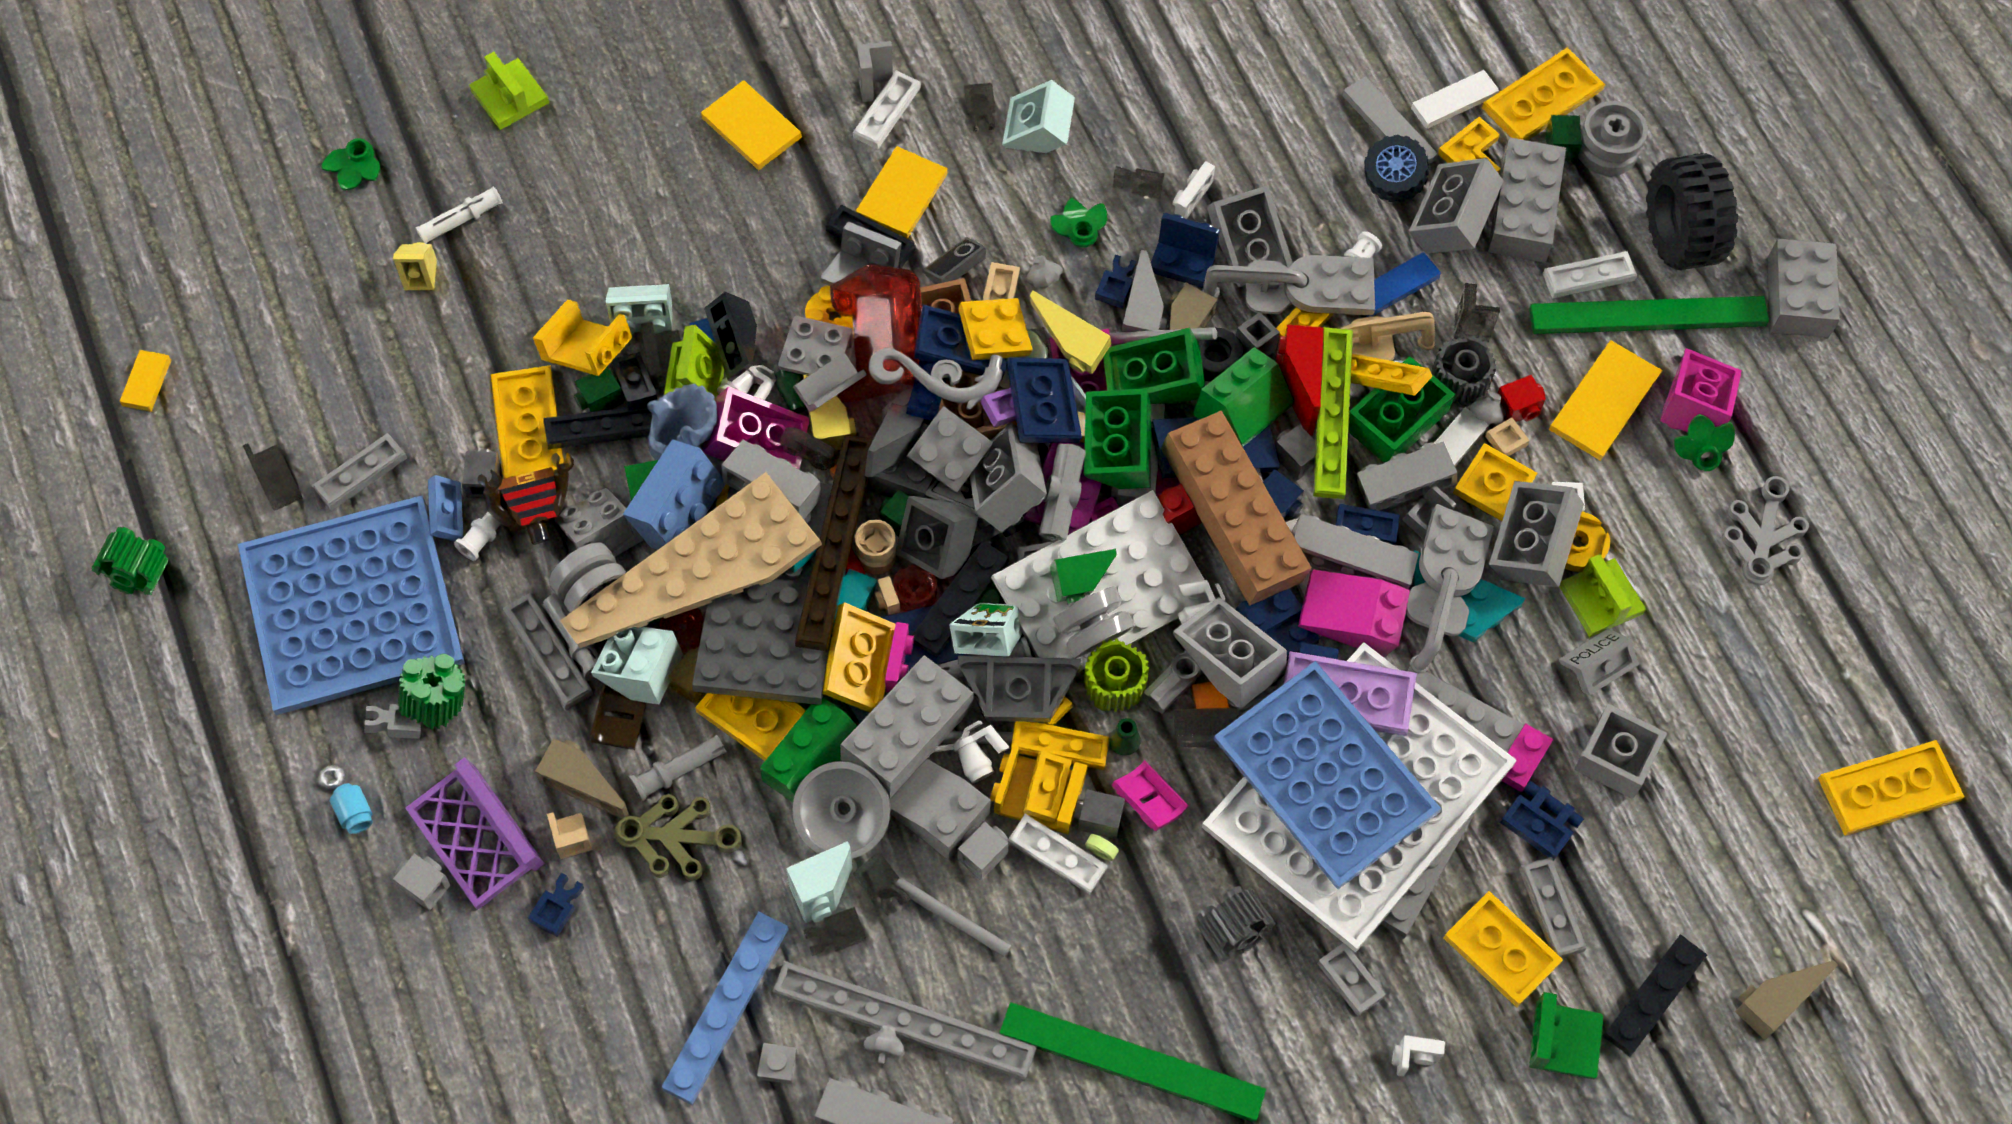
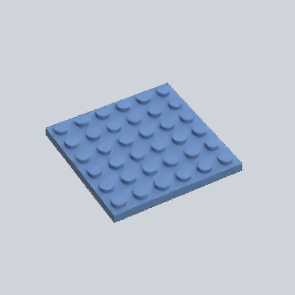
M422 495L238 544L271 703L276 715L399 682L403 665L410 659H423V656L429 658L430 655L436 658L440 654H447L454 658V664H465L434 537L430 535L429 517Z

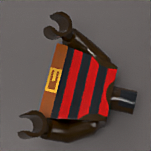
M568 452L566 453L565 462L559 464L560 456L557 453L552 455V463L557 468L554 472L553 468L549 467L502 479L500 474L491 469L492 478L489 482L484 475L480 474L478 482L485 487L484 496L489 514L503 526L509 527L511 532L527 529L532 545L550 540L545 524L554 521L563 510L568 491V471L574 466V459Z

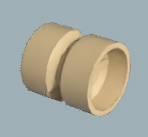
M869 520L863 523L855 534L856 557L865 572L874 575L883 574L893 567L896 560L895 532L885 521Z

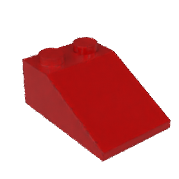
M1287 324L1285 336H1279L1275 362L1279 364L1294 399L1292 407L1303 429L1310 436H1313L1321 407L1324 327Z

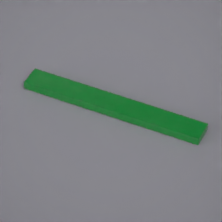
M1764 296L1531 303L1529 307L1533 334L1766 327L1769 323Z
M1012 1002L1009 1004L999 1032L1001 1035L1037 1046L1036 1049L1254 1123L1257 1122L1266 1088Z

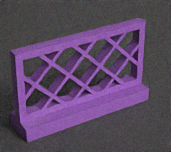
M464 757L455 764L456 770L405 809L474 907L479 910L529 870L536 871L545 862L476 766ZM459 780L463 786L461 800L446 799L448 787ZM468 796H470L474 802L468 801ZM427 803L438 804L434 821L422 819L417 811ZM445 804L460 806L456 823L441 821ZM466 807L479 808L481 814L478 825L463 824ZM486 819L491 826H485ZM427 825L433 826L432 832ZM440 827L455 828L452 845H443L438 842ZM462 829L477 830L474 848L459 846ZM484 831L496 832L499 836L496 850L481 849ZM504 845L509 851H503ZM445 850L451 851V852H450V857H449L448 854L445 852ZM458 851L473 853L470 870L457 869L455 866ZM479 854L495 855L492 873L476 871ZM501 857H514L519 867L510 874H498ZM462 875H467L468 881H466ZM475 876L491 878L488 891L478 898L473 891Z

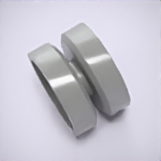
M1608 101L1594 106L1586 115L1581 130L1582 146L1578 154L1580 161L1586 168L1596 174L1605 176L1622 175L1631 170L1637 162L1647 138L1648 127L1645 118L1638 109L1623 102Z
M601 542L590 543L573 551L558 563L550 575L549 584L557 597L564 600L566 609L571 613L624 575L626 571L621 565L616 563L615 556L605 544Z
M1115 586L1080 599L1053 618L1060 633L1068 634L1081 629L1066 644L1073 659L1096 650L1097 646L1100 647L1102 645V641L1107 643L1109 639L1113 641L1136 626L1129 612L1120 611L1110 616L1107 615L1117 609L1122 602Z

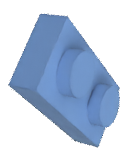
M434 475L428 479L430 535L455 542L457 539L463 538L461 482Z

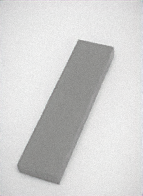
M1366 76L1343 90L1342 96L1382 139L1383 137L1394 135L1409 136L1410 139L1417 140L1419 145L1424 147L1426 156L1428 155L1429 164L1437 159L1438 153Z
M531 593L502 608L565 710L593 695L592 689Z

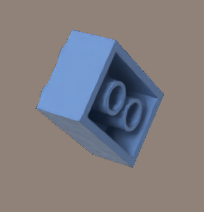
M672 439L623 515L651 548L658 550L707 514L725 486L723 477L700 448Z

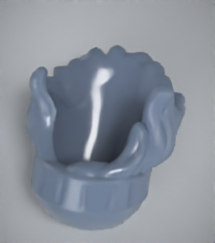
M696 384L683 385L682 388H675L674 392H668L666 395H663V397L659 398V401L654 400L648 403L647 407L652 413L649 452L655 460L660 459L672 439L699 448L702 442L708 441L711 438L713 428L717 424V404L714 400V395L707 392L704 386L698 387Z

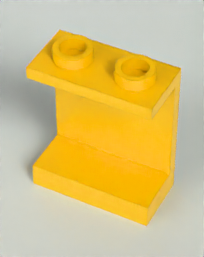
M567 299L537 332L533 340L541 360L599 376L631 340L632 334L624 314H619L609 326L583 320L577 302Z
M1013 744L1010 754L1004 753L999 772L1004 774L1001 783H994L990 800L994 802L995 814L1021 821L1025 815L1023 810L1037 760L1019 755V745ZM1075 762L1073 770H1069L1057 820L1054 823L1031 815L1028 816L1053 831L1068 835L1077 801L1080 798L1086 779L1088 765Z

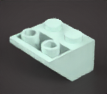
M669 284L610 287L608 289L606 306L610 323L619 314H624L631 334L634 332L661 333L673 330L672 298Z
M632 627L608 638L591 673L593 677L630 700L659 705L683 653L673 631L649 627Z

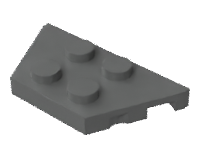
M958 656V664L971 691L974 692L973 696L985 721L1050 722L1081 668V659Z

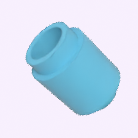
M347 783L333 791L329 801L343 829H347L349 834H357L372 825L371 817L373 813L360 786Z

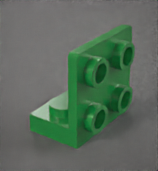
M1544 992L1535 1006L1529 1067L1594 1080L1598 1076L1603 1014L1556 1005L1557 994Z

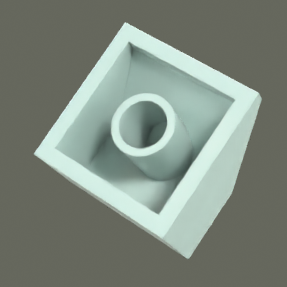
M1053 80L1011 97L1002 145L1006 148L1048 153L1067 145L1075 97Z
M848 841L786 868L790 890L805 923L812 920L814 922L823 921L831 916L832 911L836 910L853 869L851 848Z

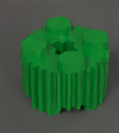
M118 527L114 533L111 532L108 535L91 568L92 572H95L97 575H100V573L105 574L104 576L109 577L111 580L109 585L120 592L133 594L134 590H140L141 592L144 591L145 595L151 596L168 563L166 554H163L166 547L154 539H148L147 541L142 540L141 537H135L136 534L126 527Z
M440 654L434 658L433 655H430L429 658L423 656V659L416 658L405 662L402 674H400L398 695L399 711H401L402 716H406L410 720L416 719L417 723L423 722V725L430 727V729L434 727L440 729V726L447 727L449 719L453 720V716H458V712H461L464 703L465 675L462 673V669H458V665L454 664L453 657L447 654Z

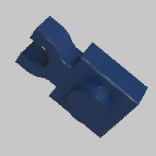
M1115 254L1112 266L1113 272L1105 270L1095 293V300L1123 309L1133 284V279L1129 277L1134 273L1137 261L1131 259L1128 267H1121L1119 265L1121 256Z
M562 872L556 881L554 893L552 894L545 890L528 916L529 922L558 937L575 910L574 905L570 904V901L577 898L584 889L583 884L577 881L574 888L565 890L564 885L569 879Z

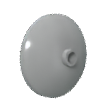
M831 762L813 770L800 783L793 800V820L801 839L816 853L820 854L848 841L851 848V858H856L869 852L884 836L890 820V801L882 782L867 768L852 762ZM841 802H847L850 805L849 813H844L840 810Z

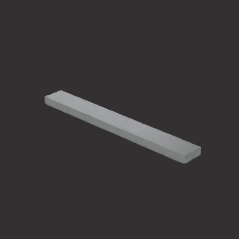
M786 961L783 963L772 991L775 996L878 1031L882 1028V1025L896 1028L895 1032L898 1038L1026 1081L1037 1046Z

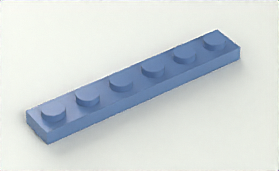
M758 911L663 1083V1091L693 1105L788 931L787 925Z

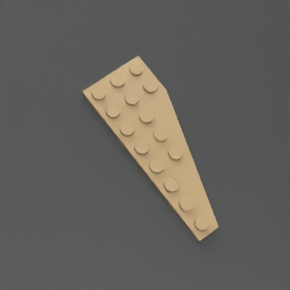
M765 472L565 616L560 622L579 648H583L611 638L616 633L632 627L640 628L646 626L652 620L661 617L666 619L712 603L713 599L730 593L735 595L743 592L744 588L756 584L761 586L769 583L821 546L822 543L767 472Z

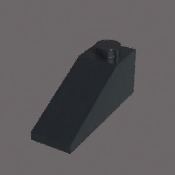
M723 292L708 304L704 310L727 380L732 382L753 366L757 324L749 301L728 292Z

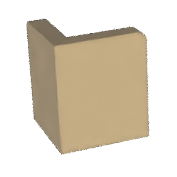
M554 812L547 814L560 859L592 850L585 821L581 813L556 820Z

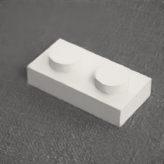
M1205 161L1199 170H1193L1188 179L1186 189L1184 191L1179 190L1174 198V214L1181 215L1185 219L1189 217L1213 183L1214 165Z

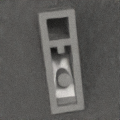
M1145 250L1140 252L1122 332L1166 330L1168 319L1162 318L1164 305L1148 253Z

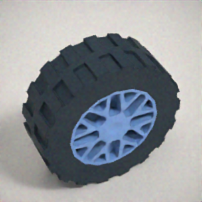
M1400 135L1386 136L1382 140L1375 142L1374 146L1368 150V155L1364 161L1366 183L1370 186L1371 192L1378 195V198L1386 199L1388 202H1404L1406 199L1414 198L1417 193L1423 190V186L1427 184L1429 175L1428 155L1426 156V150L1423 146L1419 145L1417 140H1412L1406 135L1405 137Z

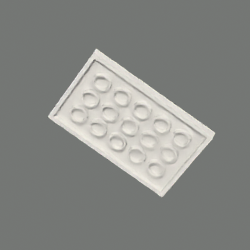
M1153 490L1067 535L1065 541L1058 540L992 575L991 578L1005 603L1018 607L1022 633L1026 637L1035 657L1073 658L1066 644L1073 635L1081 631V629H1078L1068 634L1060 633L1053 620L1056 615L1070 607V605H1067V601L1057 603L1050 571V565L1055 559L1116 548L1117 556L1091 594L1115 586L1122 602L1117 609L1107 615L1110 616L1120 611L1129 612L1136 625L1132 630L1118 638L1119 641L1125 642V645L1132 644L1178 619L1177 613L1183 611L1184 607L1209 602L1206 593L1183 597L1179 585L1203 581L1204 578L1174 525L1166 522L1163 516L1164 508ZM1091 652L1077 658L1081 659L1079 672L1085 669L1087 658L1091 656Z

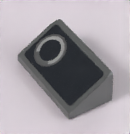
M966 237L922 269V272L934 284L957 280L986 258V248L982 244Z

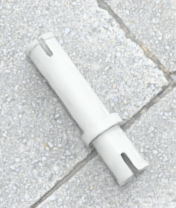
M493 186L472 199L470 197L465 198L464 203L415 228L423 243L427 244L429 241L472 218L475 220L481 218L480 214L503 202Z

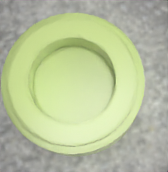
M1091 834L1085 843L1086 848L1091 853L1109 862L1113 861L1119 852L1115 845L1095 834Z

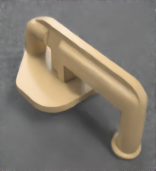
M1429 312L1387 318L1380 316L1359 318L1351 324L1339 328L1353 330L1352 354L1393 361L1395 349L1392 335L1421 330V337L1417 341L1418 346L1423 350H1431L1435 346L1434 316Z

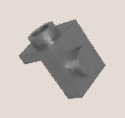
M1433 485L1423 498L1405 515L1402 521L1425 540L1431 513L1435 505L1439 504L1453 510L1456 507V503L1437 486Z

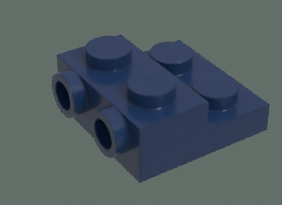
M1290 588L1250 606L1245 600L1235 609L1287 650L1286 662L1288 661L1290 651L1299 652L1301 642L1314 645L1319 643L1320 638L1316 633L1298 627L1302 605Z

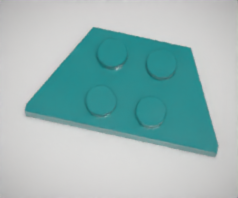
M1416 550L1414 552L1419 553L1414 571L1413 587L1426 582L1419 569L1421 552ZM1480 579L1471 592L1461 596L1469 609V615L1465 629L1457 636L1475 642L1488 629L1494 628L1501 623L1504 617L1515 609L1521 608L1525 598Z

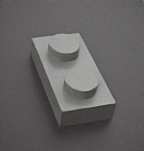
M1342 943L1319 959L1317 963L1358 1017L1385 998V992L1345 943Z

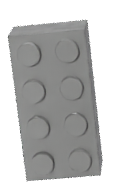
M1508 138L1501 161L1499 175L1504 181L1495 201L1488 247L1489 253L1546 263L1553 245L1566 147Z
M924 655L841 743V761L856 763L870 770L882 782L888 797L891 798L972 710L974 692Z

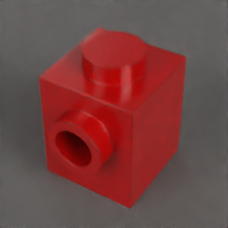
M1532 374L1500 386L1497 392L1501 396V405L1507 412L1504 418L1505 421L1513 418L1515 422L1533 420L1541 413L1546 400L1542 385L1536 383Z
M1182 484L1169 487L1161 495L1157 496L1164 508L1163 516L1168 524L1172 523L1179 535L1202 523Z

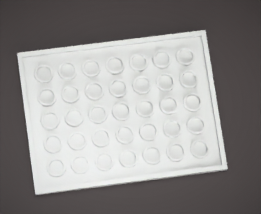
M1364 642L1347 660L1349 662L1399 670ZM1416 682L1407 736L1380 731L1376 732L1441 807V811L1339 890L1332 884L1245 777L1241 779L1202 823V828L1354 952H1357L1517 761Z

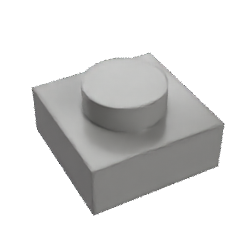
M763 1043L757 1074L758 1079L791 1084L797 1048Z

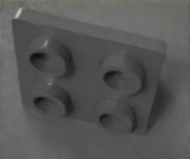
M847 222L843 228L841 250L821 275L820 282L873 303L898 269L901 242Z

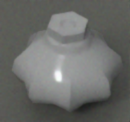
M1038 256L1034 258L1033 266L1030 268L1026 279L1035 288L1042 286L1050 287L1053 282L1059 280L1063 269L1054 261L1047 260L1045 256Z
M1490 392L1486 397L1476 398L1470 406V411L1475 417L1488 424H1501L1507 413L1501 405V396L1495 392Z
M882 1025V1028L877 1033L867 1037L864 1042L867 1052L879 1056L878 1063L884 1064L885 1057L900 1059L904 1055L903 1044L896 1037V1028Z

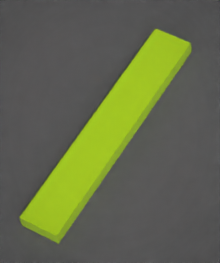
M1324 327L1321 407L1316 430L1313 497L1344 499L1346 494L1353 330Z

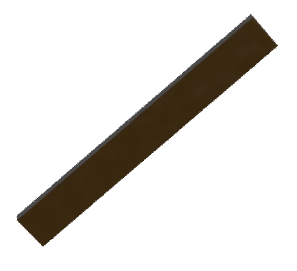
M844 435L819 538L822 545L816 551L795 638V647L827 651L866 486L867 476H865L867 454L873 439Z

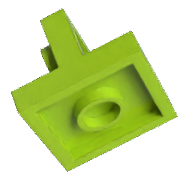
M495 52L484 56L487 69L484 70L485 76L469 84L472 94L500 130L549 104L548 96L519 58L504 65Z
M696 325L685 326L683 341L672 343L664 395L668 392H674L675 388H682L683 385L696 384L698 387L704 386L706 391L712 393L714 398L719 395L717 388L721 385L724 376V368L716 343Z
M1601 554L1594 556L1588 560L1583 572L1562 580L1559 586L1589 637L1641 616L1646 611L1645 606L1615 558L1605 562Z

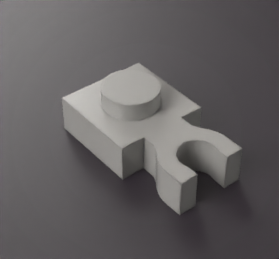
M390 704L389 711L382 710L376 706H366V719L376 720H365L364 733H377L387 730V737L420 739L421 722L417 723L416 719L410 720V718L402 716L398 704Z

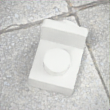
M1404 1035L1399 1045H1394L1392 1065H1397V1075L1404 1076L1409 1068V1058H1413L1414 1062L1420 1065H1433L1434 1062H1439L1444 1055L1445 1041Z

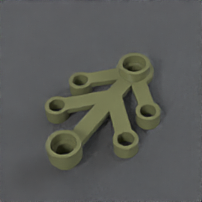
M671 794L663 795L659 799L658 804L642 816H627L617 823L615 837L618 843L626 848H636L648 862L651 874L657 878L665 877L670 871V865L664 856L657 855L648 841H660L680 864L684 877L690 881L701 877L702 866L697 859L692 858L680 843L717 846L723 853L737 851L742 843L739 829L730 824L719 827L716 832L683 829L696 818L704 819L710 814V803L704 797L695 798L687 809L662 828L650 826L663 815L673 816L677 813L679 808L678 801ZM667 801H672L674 806L671 809H664L663 804ZM698 804L707 806L702 812L695 811V807ZM630 829L638 831L634 837H627L626 832ZM727 837L735 839L734 843L729 846L724 845L723 840ZM659 862L665 864L663 870H654L655 864ZM691 865L698 867L694 874L686 872V869Z

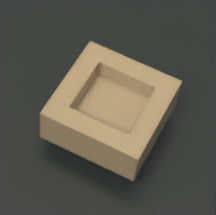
M1513 418L1488 430L1485 436L1494 449L1508 457L1528 446L1530 441Z
M890 577L878 579V592L874 593L878 609H885L887 616L900 613V603Z

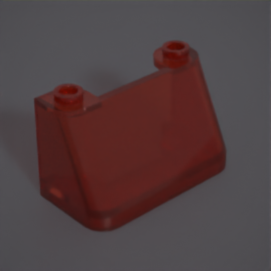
M866 264L830 285L833 308L840 315L852 317L856 370L860 372L864 369L867 374L838 394L840 401L857 402L913 389L921 385L922 383L898 360L887 359L883 362L884 369L889 372H894L899 367L903 368V376L895 383L881 384L871 376L869 371V361L873 354L878 350L890 348L903 353L927 372L926 361L914 359L922 309L920 283L916 274L907 269Z

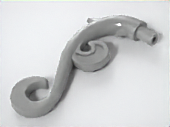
M890 348L878 350L869 361L871 376L881 384L895 383L903 376L904 370L902 367H899L894 372L886 371L883 367V362L887 359L898 360L929 391L949 401L968 403V410L981 401L983 396L993 393L999 386L1003 375L1001 370L1003 358L999 355H991L989 367L985 368L984 375L976 377L975 381H978V383L967 388L951 387L960 381L962 374L961 367L953 360L938 361L933 366L931 375L903 353ZM944 377L949 378L951 386L943 382L942 379Z

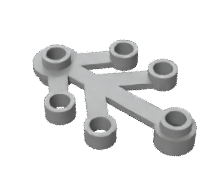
M1779 476L1768 478L1762 487V495L1766 502L1760 527L1749 513L1748 505L1742 500L1733 501L1727 511L1728 516L1732 520L1740 521L1756 544L1754 554L1743 540V532L1736 526L1728 527L1722 535L1723 543L1728 547H1734L1744 561L1742 566L1743 576L1754 585L1767 584L1774 575V569L1786 563L1796 564L1804 554V550L1799 544L1790 543L1783 552L1768 558L1769 548L1792 536L1796 538L1803 537L1809 529V523L1805 518L1795 517L1789 524L1773 531L1778 504L1785 499L1789 492L1788 482ZM1769 490L1776 491L1778 495L1771 493ZM1734 508H1740L1743 513L1739 514L1735 512ZM1794 524L1800 525L1803 530H1797ZM1728 534H1734L1737 540L1730 539ZM1788 551H1795L1797 557L1791 556ZM1753 568L1759 569L1762 574L1756 573Z

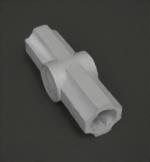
M1059 444L1057 447L1052 475L1049 476L1045 485L1047 495L1044 496L1043 502L1046 503L1039 530V535L1053 541H1065L1067 539L1072 511L1076 508L1081 493L1079 479L1086 450L1080 448V446Z
M1185 650L1174 657L1172 664L1143 692L1142 697L1154 711L1163 714L1186 690L1191 689V686L1197 683V679L1203 674V671ZM1179 668H1187L1192 674L1182 675L1177 670Z

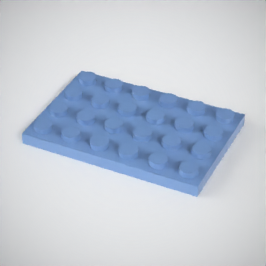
M1316 661L1214 736V741L1337 890L1441 811V807Z

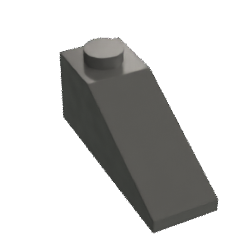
M894 403L891 404L868 449L865 476L872 477L907 458L908 453L929 426V424H925L927 411Z

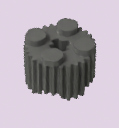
M1473 335L1472 337H1465V339L1459 337L1456 340L1453 338L1452 341H1444L1439 348L1431 374L1455 393L1454 403L1459 401V404L1463 406L1472 405L1476 398L1485 395L1491 385L1497 369L1496 359L1493 358V353H1489L1490 348L1486 345L1487 341L1482 342L1481 337L1476 339L1475 335Z
M1240 886L1229 890L1223 897L1225 899L1223 903L1217 905L1216 908L1209 906L1203 909L1197 916L1200 921L1198 925L1199 930L1218 958L1223 962L1230 959L1229 953L1234 952L1236 949H1241L1244 953L1255 947L1264 938L1261 934L1267 926L1272 929L1276 924L1254 891H1243Z

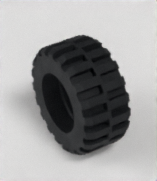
M1707 153L1666 158L1655 166L1650 174L1651 179L1648 180L1646 216L1649 220V233L1652 234V243L1654 248H1657V254L1660 259L1664 260L1667 266L1675 270L1720 264L1730 255L1735 245L1734 239L1737 237L1738 232L1736 229L1738 214L1736 213L1737 200L1733 193V183L1728 178V171L1722 167V162Z

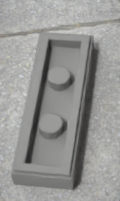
M387 433L311 486L327 507L333 511L406 460L407 456Z
M1552 857L1521 865L1519 871L1548 946L1561 958L1584 952L1587 949Z

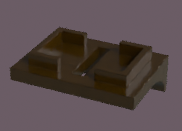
M603 683L590 733L591 743L635 750L647 703L630 700ZM605 712L634 716V719L607 716Z

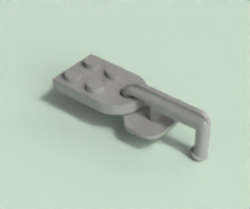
M1309 255L1297 259L1289 268H1286L1279 261L1256 260L1248 266L1214 265L1207 269L1203 292L1217 298L1220 294L1219 287L1217 286L1218 282L1246 283L1247 306L1253 312H1261L1262 314H1279L1291 304H1294L1301 310L1313 313L1373 315L1375 311L1373 258Z
M1436 504L1432 510L1419 559V569L1426 582L1414 586L1410 590L1406 609L1408 617L1413 622L1429 628L1425 647L1419 655L1411 659V668L1416 673L1427 671L1429 664L1441 648L1444 634L1457 636L1465 629L1469 609L1461 596L1471 592L1481 579L1494 528L1490 524Z

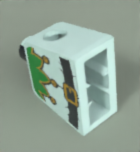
M1005 601L1001 604H976L949 625L954 653L1009 657L1022 635L1018 607L1006 604Z

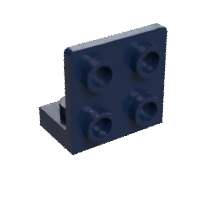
M1163 213L1159 240L1151 261L1154 274L1203 288L1207 269L1213 266L1220 229L1208 223H1198L1185 219L1181 215Z

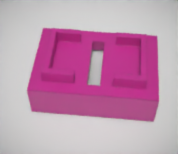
M1145 760L1135 770L1115 780L1111 785L1116 790V793L1121 798H1125V802L1129 803L1141 816L1140 818L1151 829L1153 828L1154 831L1179 819L1189 806ZM1151 795L1154 797L1144 804L1141 802V800Z

